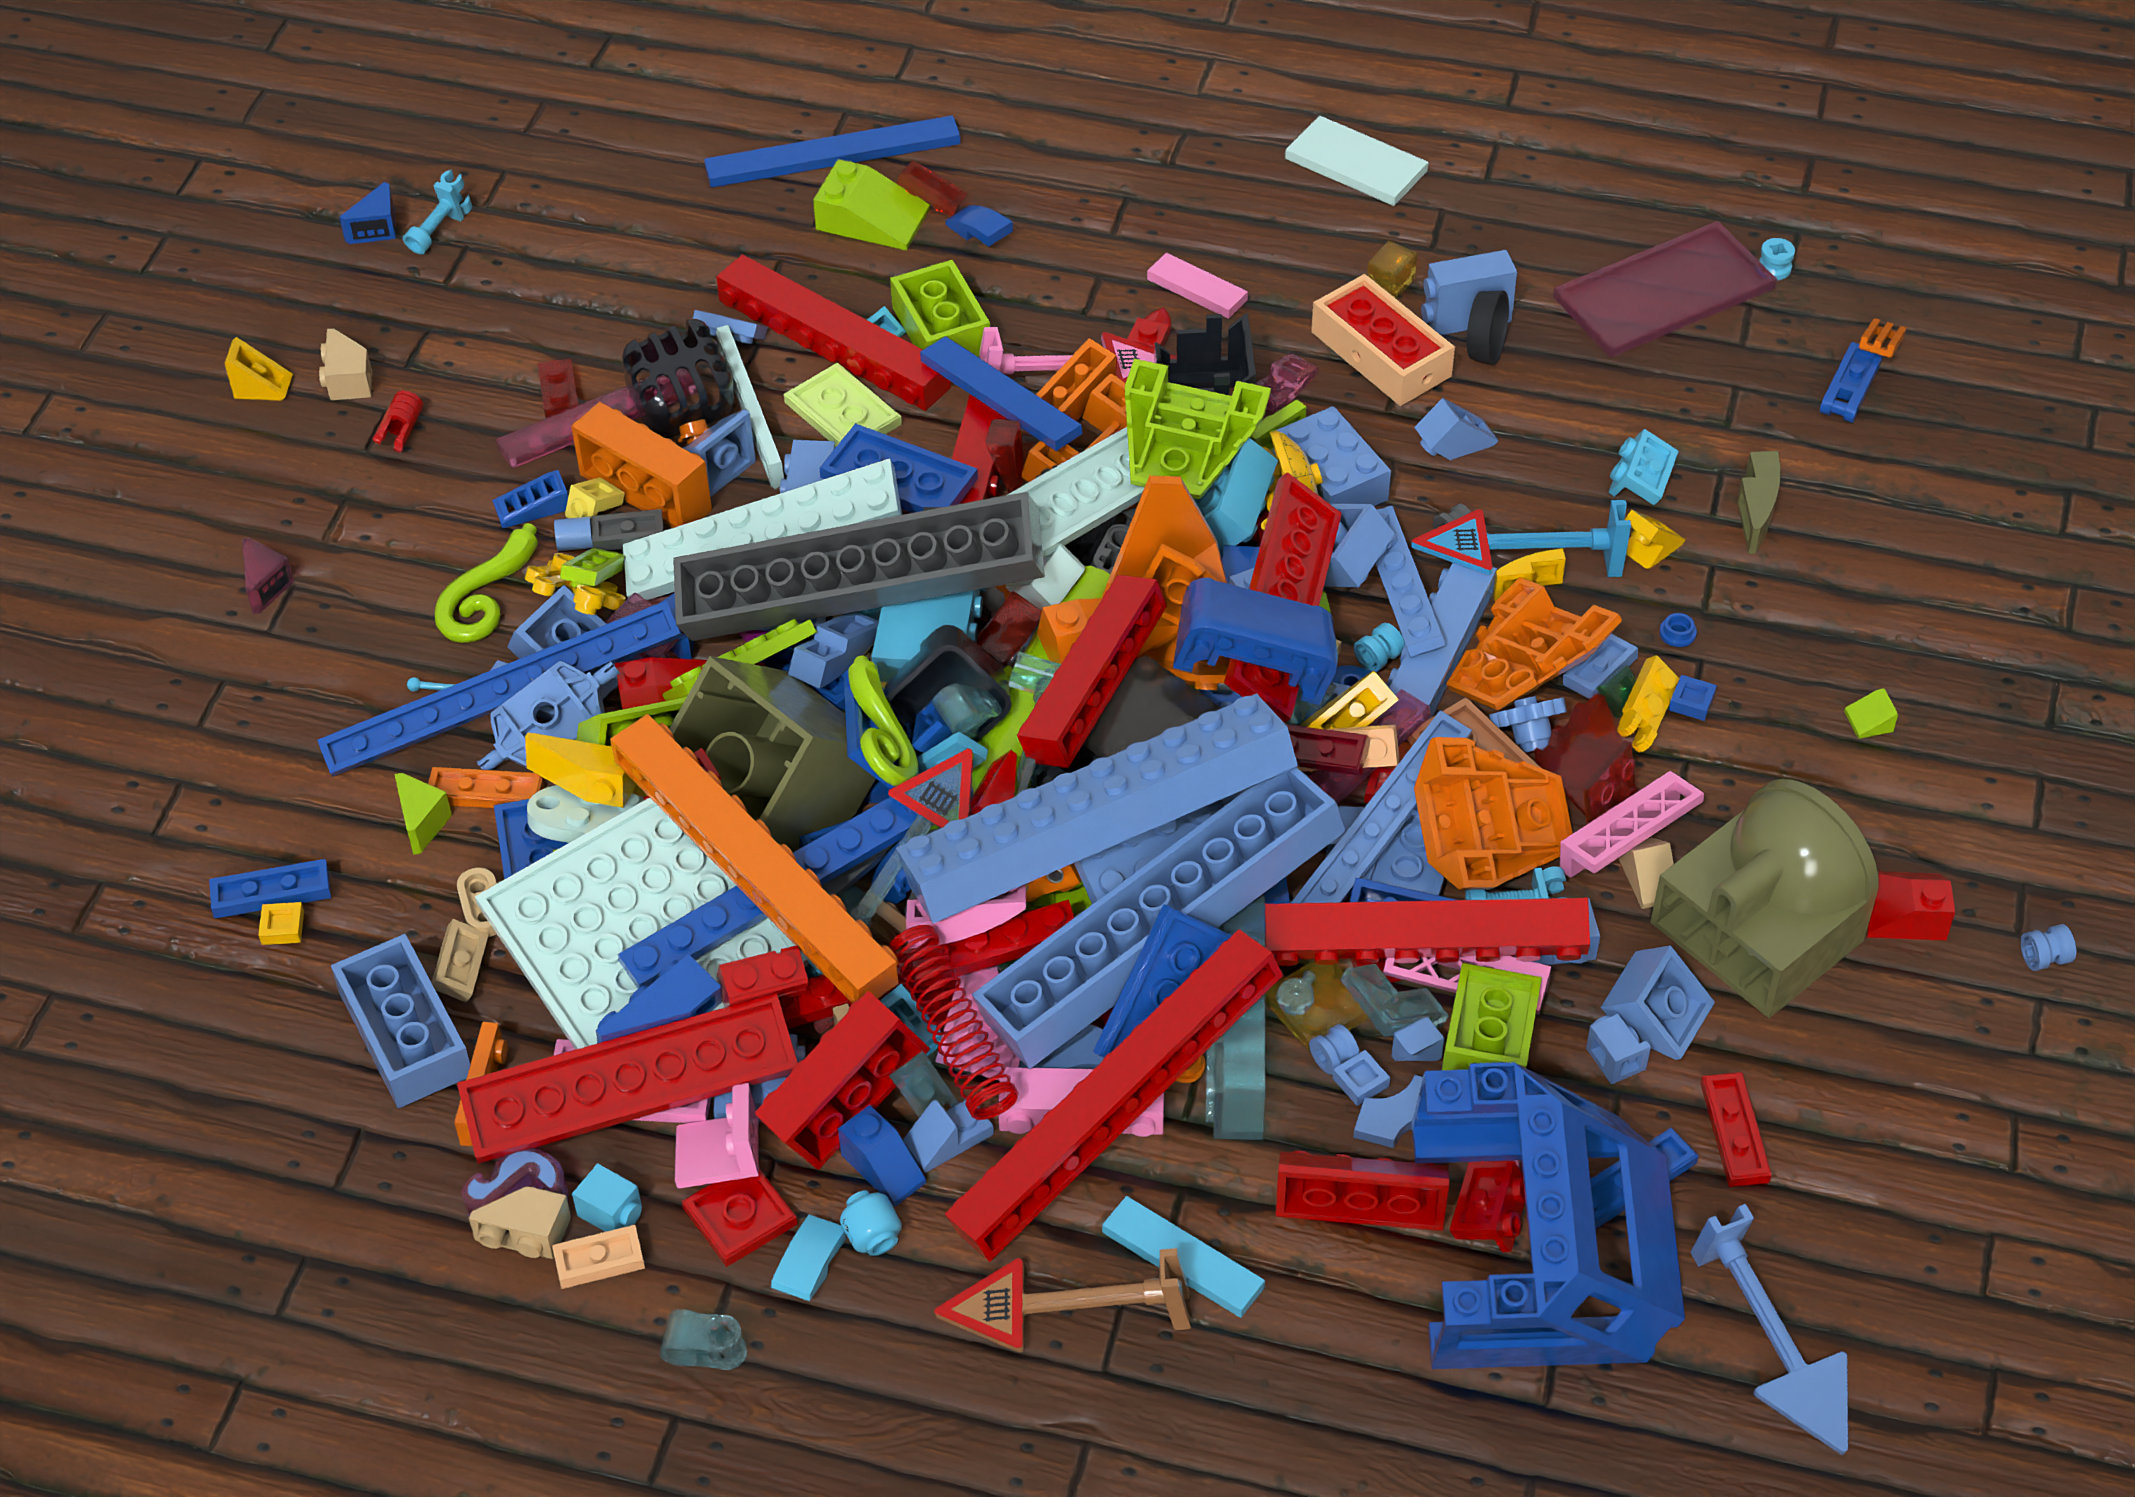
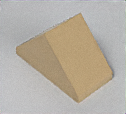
M1651 837L1619 857L1620 863L1642 909L1654 907L1659 877L1674 864L1670 843Z

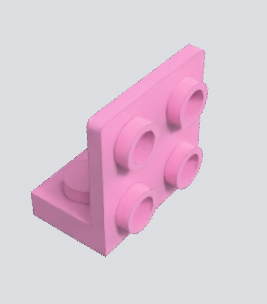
M749 1083L732 1086V1103H726L727 1117L681 1124L676 1127L675 1183L677 1188L758 1176L759 1118L754 1114L756 1107Z

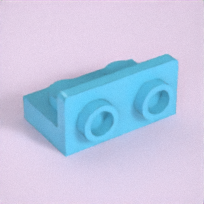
M1643 429L1634 439L1629 437L1621 446L1618 454L1622 457L1610 474V479L1613 481L1608 493L1615 497L1626 487L1652 505H1655L1663 496L1678 450L1646 429Z

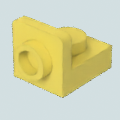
M601 477L573 484L570 487L565 516L567 518L597 516L598 512L622 505L625 492Z

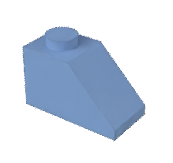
M1444 398L1414 427L1422 437L1420 444L1428 453L1433 456L1439 454L1449 460L1492 447L1499 441L1481 417Z

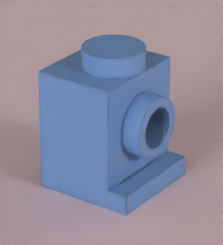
M1619 1014L1613 1016H1603L1590 1025L1586 1049L1612 1085L1646 1070L1651 1046L1647 1041L1640 1043L1636 1031L1631 1026H1627Z

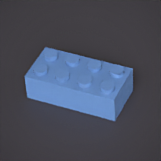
M406 934L331 965L339 994L397 1108H401L467 1078L470 1061L466 1047Z

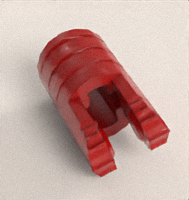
M401 390L396 392L373 437L374 442L381 444L389 431L397 435L393 444V450L398 453L402 452L423 409L422 400L416 394L409 391Z

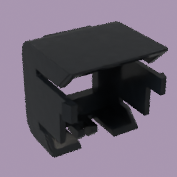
M1248 313L1228 327L1227 356L1221 357L1222 314L1206 315V329L1177 330L1176 359H1170V351L1154 342V363L1168 366L1169 383L1229 395L1230 388H1235L1236 381L1256 385V370Z

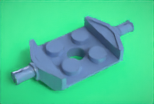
M562 661L557 662L491 712V725L496 741L493 745L496 749L477 761L478 765L481 766L482 770H492L504 760L510 759L527 769L525 736L528 732L576 740L578 723L605 713L600 692L601 686L620 674V672L611 661L594 673V675L590 672L585 674ZM546 705L553 706L555 709L553 719L545 724L538 723L536 719L538 710Z

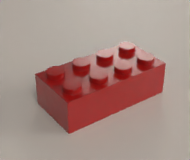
M868 990L862 998L856 1000L849 1007L847 1014L835 1027L821 1037L819 1044L809 1055L793 1067L791 1074L782 1084L765 1097L762 1105L754 1114L787 1146L819 1170L840 1148L838 1128L869 1105L875 1110L931 1048Z

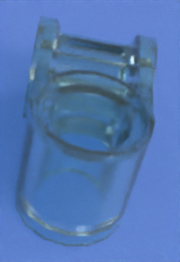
M959 683L945 687L932 701L933 706L952 734L959 731L970 738H975L979 733L978 729L988 719L997 717L1002 711L996 699L985 689L964 686Z
M674 1310L669 1313L659 1355L664 1361L677 1366H701L730 1370L738 1367L745 1360L747 1347L741 1337V1327L735 1318L728 1315ZM720 1352H723L725 1359H722Z

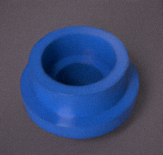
M1673 613L1661 623L1659 634L1661 639L1668 645L1685 647L1694 642L1697 629L1691 617L1683 613Z

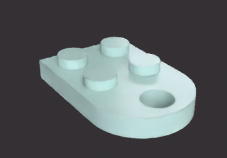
M558 785L550 786L538 791L529 799L527 804L528 825L539 836L570 843L644 801V797L632 793L625 806L621 808L586 802Z

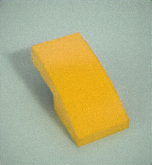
M1563 548L1524 556L1498 569L1495 574L1494 601L1519 577L1542 586L1562 584L1566 560Z

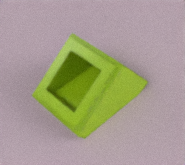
M1884 688L1872 692L1844 709L1858 739L1894 732L1898 714Z

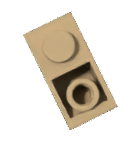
M327 329L326 343H321V357L325 366L319 368L321 386L328 389L330 400L371 397L373 373L367 349L339 331Z
M529 1186L472 1211L469 1217L475 1241L489 1248L504 1247L516 1250L530 1258L541 1256L549 1259H554L552 1245L561 1243L571 1220L566 1195Z

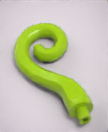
M526 523L522 529L514 530L502 550L496 556L460 575L443 590L435 607V623L444 637L453 642L470 643L486 638L497 628L501 619L500 607L488 595L478 594L469 596L459 606V612L464 618L470 617L475 611L485 612L484 617L476 623L461 624L455 621L453 618L455 608L463 597L470 592L515 573L528 562L538 546V540L535 537L537 528L534 525Z
M866 656L856 657L854 663L848 669L849 685L859 706L879 728H869L864 731L860 737L861 750L869 766L881 779L892 786H898L918 775L919 764L917 756L908 736L884 695L877 665L869 661ZM897 759H898V766H896V765L893 764Z

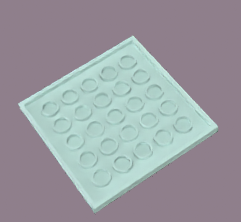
M649 797L475 896V900L576 1050L597 1044L596 1030L598 1029L599 1022L612 1011L618 1012L626 1006L631 995L638 989L618 961V954L736 885ZM767 917L698 957L695 961L717 982L716 975L721 964L772 951L780 953L781 949L795 946V944ZM800 951L804 967H807L808 959ZM723 1001L713 1011L724 1008Z

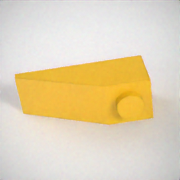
M1373 670L1316 711L1299 726L1319 729L1366 727L1399 699Z
M530 732L525 736L527 769L586 802L623 808L637 786L615 763L612 746Z

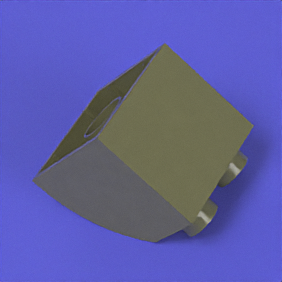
M709 656L669 728L675 741L682 748L688 747L693 753L703 748L722 777L720 782L723 789L730 796L736 795L745 805L747 813L755 821L757 819L763 821L768 827L772 838L779 845L785 844L793 853L801 849L799 847L801 836L850 820L856 814L876 778L847 756L846 715L806 683L788 675L789 671Z

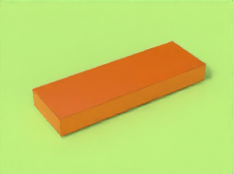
M432 767L428 784L445 791L450 806L494 808V805L530 799L535 793L544 789L545 778L536 773Z

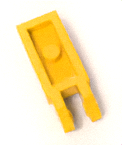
M1657 655L1646 659L1622 710L1623 716L1619 726H1617V732L1624 738L1634 733L1637 727L1639 728L1632 747L1639 753L1646 751L1654 742L1653 740L1658 734L1659 725L1680 679Z

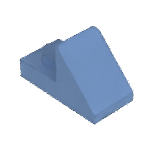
M934 1100L904 1137L903 1142L925 1174L994 1135L993 1124L989 1119L976 1120L971 1118L965 1105L966 1100L947 1111L942 1108L937 1100Z

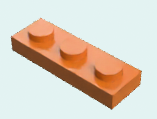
M482 1022L466 1080L497 1072L499 1064L505 1063L508 1043L507 1040L502 1039L498 1023ZM460 1100L454 1124L460 1145L472 1146Z

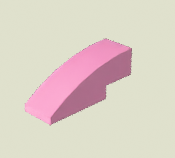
M1026 884L934 924L918 899L907 900L906 928L917 925H930L934 927L940 939L938 945L959 941L983 933L1008 921L1026 909ZM925 935L917 936V937H915V938L909 940L908 943H910L911 941H913V940H915V939H917V938H919V937L925 936ZM927 939L915 943L914 945L910 946L909 949L919 947L921 944L926 942Z

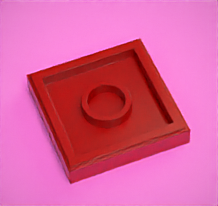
M759 1168L758 1176L711 1183L682 1200L684 1211L726 1267L798 1225L795 1214Z

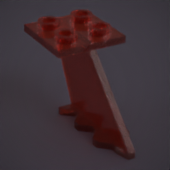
M1597 693L1585 704L1578 702L1573 708L1569 722L1565 726L1557 725L1553 729L1548 745L1544 749L1535 748L1534 750L1536 764L1540 768L1561 776L1565 795L1586 817L1587 824L1638 792L1635 784V761L1632 756L1631 742L1624 740L1620 744L1605 696Z

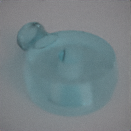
M1305 971L1301 979L1291 978L1285 980L1279 986L1276 998L1281 1010L1290 1015H1301L1310 1010L1315 999L1311 986L1316 980L1313 972Z

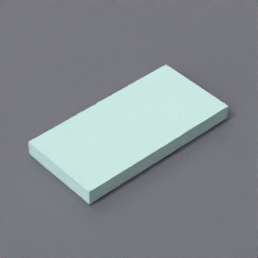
M1319 116L1285 150V159L1393 206L1428 171L1427 161L1322 116Z

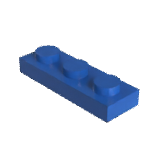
M326 859L209 879L211 910L214 919L262 910V904L306 903L331 898L329 867Z

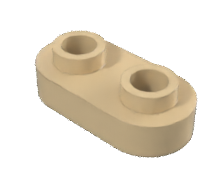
M472 868L462 873L457 880V890L466 924L489 933L488 937H491L497 933L489 921H486L487 918L476 904L475 896L496 885V879L494 874L485 868Z

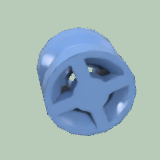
M1341 1024L1331 1027L1328 1035L1324 1037L1316 1036L1309 1043L1314 1060L1329 1075L1333 1074L1335 1067L1359 1054V1048L1354 1037Z

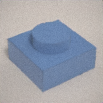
M1366 1050L1333 1069L1332 1078L1356 1106L1363 1103L1365 1097L1371 1098L1390 1085L1388 1074Z

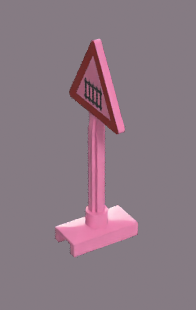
M984 327L979 354L980 359L1003 374H1014V371L1059 370L1073 356H1014L1013 354H1003V347L997 327ZM1108 332L1102 333L1101 341L1103 347L1116 355V377L1124 383L1127 381L1134 359L1154 363V348ZM1170 354V359H1176V356Z

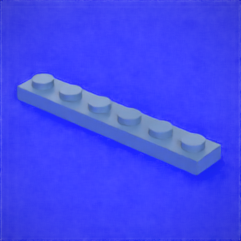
M1393 506L1377 509L1395 534L1387 544L1385 552L1377 559L1375 564L1409 656L1413 657L1445 646L1441 630Z

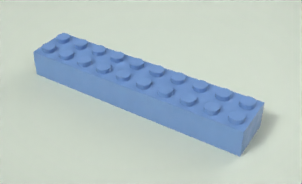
M1256 693L1252 696L1241 697L1233 704L1217 711L1203 713L1198 719L1182 726L1168 728L1161 735L1147 741L1133 743L1126 750L1112 756L1098 758L1091 762L1090 765L1077 771L1061 774L1053 781L1037 788L1023 790L1016 797L1002 803L988 805L974 815L962 820L951 821L943 828L925 836L913 837L906 844L897 847L896 850L911 890L934 924L1297 767L1298 764L1287 726Z
M1297 767L1251 786L975 991L972 996L984 1021L1017 1057L1031 1069L1116 1004L1163 904L1218 928L1345 832L1337 803Z

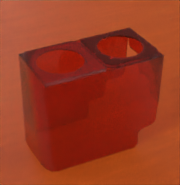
M1012 591L977 637V645L1007 666L1014 655L1028 641L1040 621L1042 611L1021 595Z

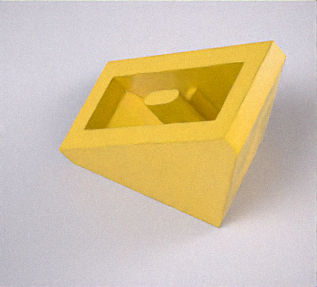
M235 337L232 340L224 363L234 399L282 401L286 397L293 374L241 339Z

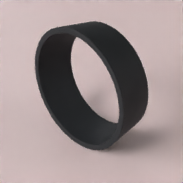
M1479 291L1475 296L1467 329V353L1470 359L1490 365L1498 363L1504 348L1508 329L1509 300L1506 291Z

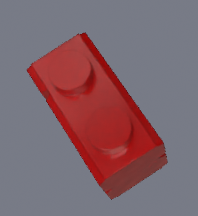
M798 945L781 949L780 953L772 951L721 964L716 975L717 983L721 986L724 1008L777 993L779 1001L805 994L809 983Z

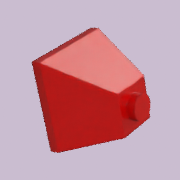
M1878 871V892L1866 931L1867 938L1947 940L1955 915L1951 880L1939 873Z

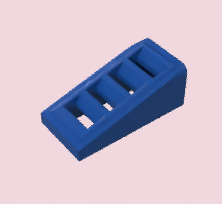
M555 470L494 499L493 505L503 529L566 511L568 494L559 470ZM526 502L528 503L527 505H525V506H523V507H522V505H521L522 503H526ZM513 506L515 511L509 513L507 508Z

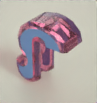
M536 1147L500 1157L495 1163L490 1179L485 1180L481 1173H476L463 1185L462 1197L468 1218L472 1211L526 1186L566 1195L568 1202V1188L561 1165L552 1155Z

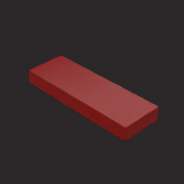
M1736 1072L1702 1076L1700 1085L1728 1186L1770 1183L1772 1174L1743 1073Z

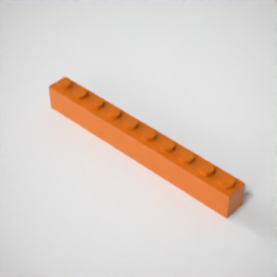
M646 714L610 738L615 763L795 945H798L799 950L852 1003L862 998L868 990L878 999L898 984V960L893 951L886 945L881 947L873 939L867 925L860 919L855 921L847 913L841 899L835 894L829 895L822 888L815 873L810 869L804 870L796 862V858L790 848L785 844L779 845L772 838L764 822L760 819L755 821L747 813L743 802L736 795L730 796L723 789L719 778L710 770L706 772L699 765L694 753L688 747L682 748L675 741L672 732L664 723L658 724L649 714Z

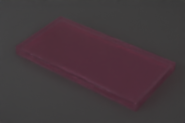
M1716 221L1554 288L1553 298L1610 357H1613L1771 291L1776 287L1777 278L1727 229Z

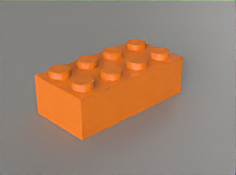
M601 402L597 403L571 425L581 476L588 480L599 477L603 478L625 492L624 500L642 511L662 509L663 523L671 528L703 519L712 511L706 463L698 454L690 453L676 445L671 439L658 435L646 425L633 421L624 416L621 411L612 409Z

